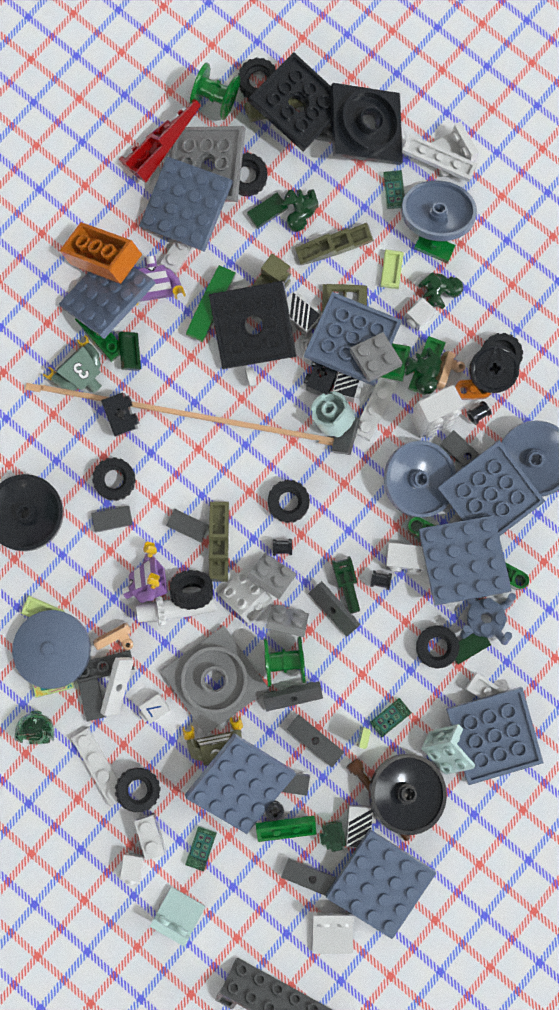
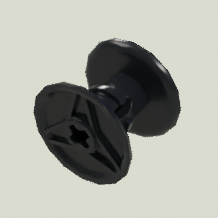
M492 344L483 347L473 356L470 362L469 374L473 384L478 389L486 393H500L508 390L515 384L519 376L520 365L517 356L511 349L503 345ZM493 364L495 367H498V371L495 374L489 370Z

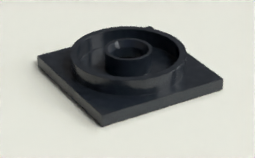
M295 52L247 100L302 152L332 122L330 85ZM290 99L299 100L304 106V111H296L292 105H289L288 101Z
M332 83L330 89L333 156L401 165L403 163L400 93ZM363 115H371L375 119L376 125L374 129L369 128L364 123Z
M284 281L209 294L222 369L297 357ZM250 316H258L262 320L263 328L260 333L251 334L247 331L245 323Z

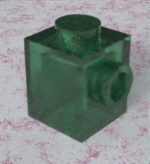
M336 820L321 824L323 833H319L321 844L326 845L327 850L331 849V852L343 850V846L347 845L342 821Z

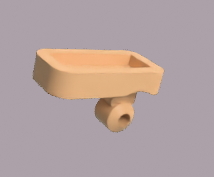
M447 351L441 356L440 372L435 378L438 380L436 388L438 390L446 386L451 370L459 373L465 369L463 362H458L454 359L455 353Z
M126 622L96 638L93 644L99 650L119 639L123 648L130 650L133 647V641L128 635L131 632V628Z

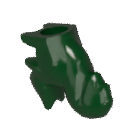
M301 189L297 190V195L293 190L286 192L281 205L293 204L295 209L294 212L288 215L286 220L290 230L300 232L305 229L307 225L306 219L310 218L319 207L314 189L308 190L306 195H303Z
M434 272L417 285L420 288L425 287L427 289L423 298L430 296L427 302L433 308L439 307L441 309L445 307L440 297L443 293L449 297L456 298L461 295L464 289L463 282L459 278L451 276L448 279L445 275Z
M429 347L427 348V355L424 357L416 353L417 360L412 357L406 359L405 375L407 376L416 370L421 374L416 381V388L422 394H431L436 390L438 380L435 378L438 376L442 364L440 358Z

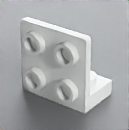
M461 121L454 124L451 133L431 142L473 162L476 161L479 153ZM439 169L443 177L449 175V173Z
M243 568L218 595L250 626L272 604L276 597L247 579L250 571Z
M313 912V953L352 954L354 915L349 912Z

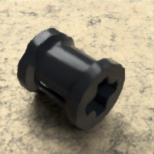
M481 401L480 405L474 409L466 411L467 416L474 425L479 424L481 419L492 414L491 409L484 401Z
M273 539V556H276V554L292 555V539L279 541Z
M373 570L370 587L378 586L389 590L392 573L387 575L376 573Z
M274 801L268 805L266 813L269 819L277 821L283 817L284 808L279 801ZM273 806H277V809H281L277 812V815H273V812H269L273 809Z

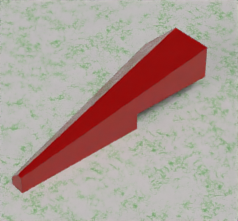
M193 99L192 103L184 111L181 109L177 112L179 116L171 122L169 120L165 121L146 136V139L139 147L135 145L131 148L133 151L127 157L121 156L118 160L138 179L146 183L201 107L200 103Z

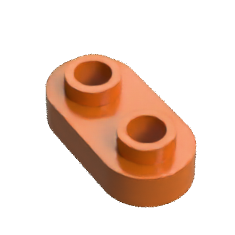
M460 380L455 385L462 400L486 399L491 395V393H481L472 380ZM465 388L467 392L463 394L460 389Z

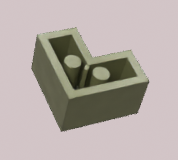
M271 254L261 267V275L252 286L284 281L286 289L291 282L290 266L274 254Z

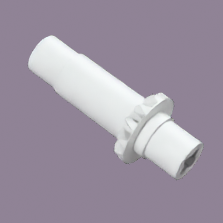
M161 596L155 598V602L136 605L138 623L158 621L159 627L164 626L167 619L215 612L214 596L208 605L196 610L181 609L179 606H175L171 599L163 600Z

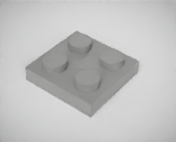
M380 333L350 348L351 355L368 382L401 367L403 364L384 333Z
M264 553L247 576V579L277 599H280L297 574Z
M271 605L266 629L304 637L309 613H305L300 609H288L283 605Z

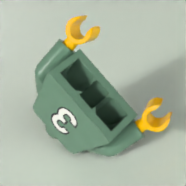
M84 335L86 340L84 343L77 340L80 348L56 370L48 367L51 370V374L47 376L43 373V376L64 389L72 391L77 389L83 390L87 386L95 393L102 387L95 379L101 373L99 370L101 363L99 353L89 342L88 337Z

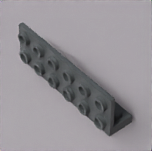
M240 958L235 959L223 987L215 998V1001L232 1010L237 1004L247 1010H332Z

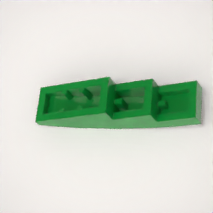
M220 265L218 266L197 307L186 335L201 342L204 341L214 323L209 294L228 291L236 272Z

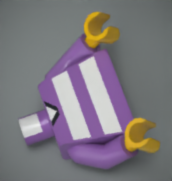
M156 256L145 257L146 268L138 270L151 277L156 284L140 302L175 297L177 299V294L182 293L184 297L186 296L179 278L171 269L165 268V265L157 266Z
M148 541L145 542L143 551L146 553L143 563L129 574L130 585L122 589L126 599L134 596L140 603L153 601L154 598L168 593L165 568L154 557L157 553L155 544Z

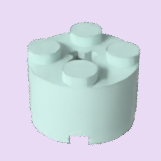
M333 391L327 395L322 394L315 399L311 406L312 419L320 430L329 436L341 437L355 420L353 409L339 392Z

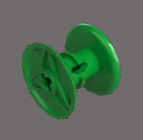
M205 62L195 79L191 91L190 104L193 99L200 102L202 97L209 99L212 103L215 101L221 104L220 118L225 120L236 100L240 86V76H234L228 86L223 85L220 80L214 81L209 79L211 68L210 64Z
M300 636L297 638L298 650L285 651V649H282L280 652L270 653L268 640L264 638V659L268 687L272 684L271 672L276 671L287 673V670L300 669L301 681L306 683L304 652Z

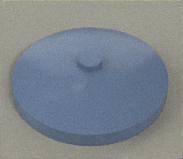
M435 180L417 184L406 193L402 203V217L408 228L415 234L434 241H450L464 236L472 229L477 215V206L473 197L462 187L447 181Z
M535 420L521 423L511 429L501 442L542 497L557 492L559 490V427L546 421Z
M428 441L409 442L397 448L389 457L384 470V488L390 502L403 514L420 518L431 517L440 513L449 505V502L437 487L456 473V469L450 456L440 446Z
M46 610L36 613L20 626L15 635L12 647L14 664L20 675L34 686L45 689L65 687L76 681L89 663L91 642L88 632L77 618L68 613L57 610Z

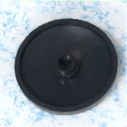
M29 474L15 475L0 483V544L15 551L27 552L40 549L50 543L59 532L64 517L63 503L56 489L43 478Z
M399 754L388 758L376 769L370 781L369 803L372 812L385 828L394 833L417 835L429 830L438 822L446 806L447 790L441 772L431 761L419 755Z

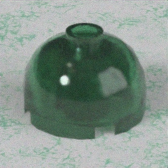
M30 711V714L21 717L16 724L14 733L15 741L23 743L24 739L28 740L29 744H48L50 739L54 741L55 736L54 725L51 719L46 715H42L41 711Z

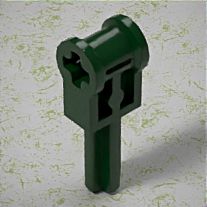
M348 556L344 560L336 562L332 560L338 588H343L348 610L351 614L360 611L354 584L358 582L352 559Z

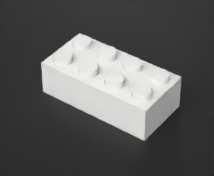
M452 385L419 401L410 419L419 437L426 436V438L435 435L436 431L440 428L445 430L453 426V423L456 422L455 419L462 413L461 410L465 405L455 386Z

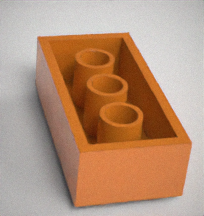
M80 222L59 250L71 265L119 284L122 283L142 256V253L132 240Z

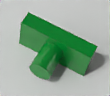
M419 236L414 249L448 264L456 245L448 241H434Z

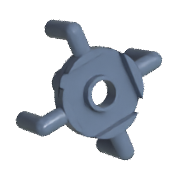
M510 593L501 604H498L491 598L478 601L476 599L467 600L471 607L467 613V625L462 628L460 637L466 638L472 633L479 637L492 638L496 636L502 645H507L512 638V633H502L507 621L504 610L513 604L516 595ZM483 614L489 615L491 622H483L481 616Z

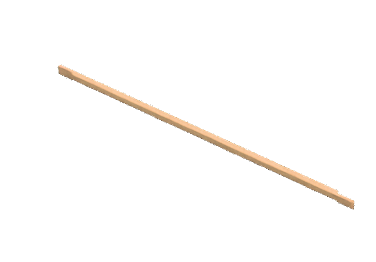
M26 383L25 390L40 392L42 390L97 401L109 398ZM133 401V406H131L298 438L319 440L320 444L333 446L334 438Z

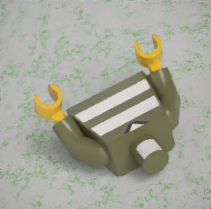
M232 717L229 721L234 731L194 739L195 732L192 725L189 732L185 731L183 727V737L187 740L186 743L191 758L201 761L204 766H208L234 733L242 738L241 729L243 728L241 717H238L239 720L237 722H234Z

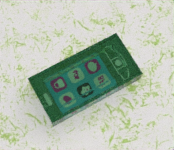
M402 170L383 172L387 209L402 208L405 196Z
M398 698L369 723L382 738L412 712Z
M198 826L185 864L186 866L204 872L217 832Z

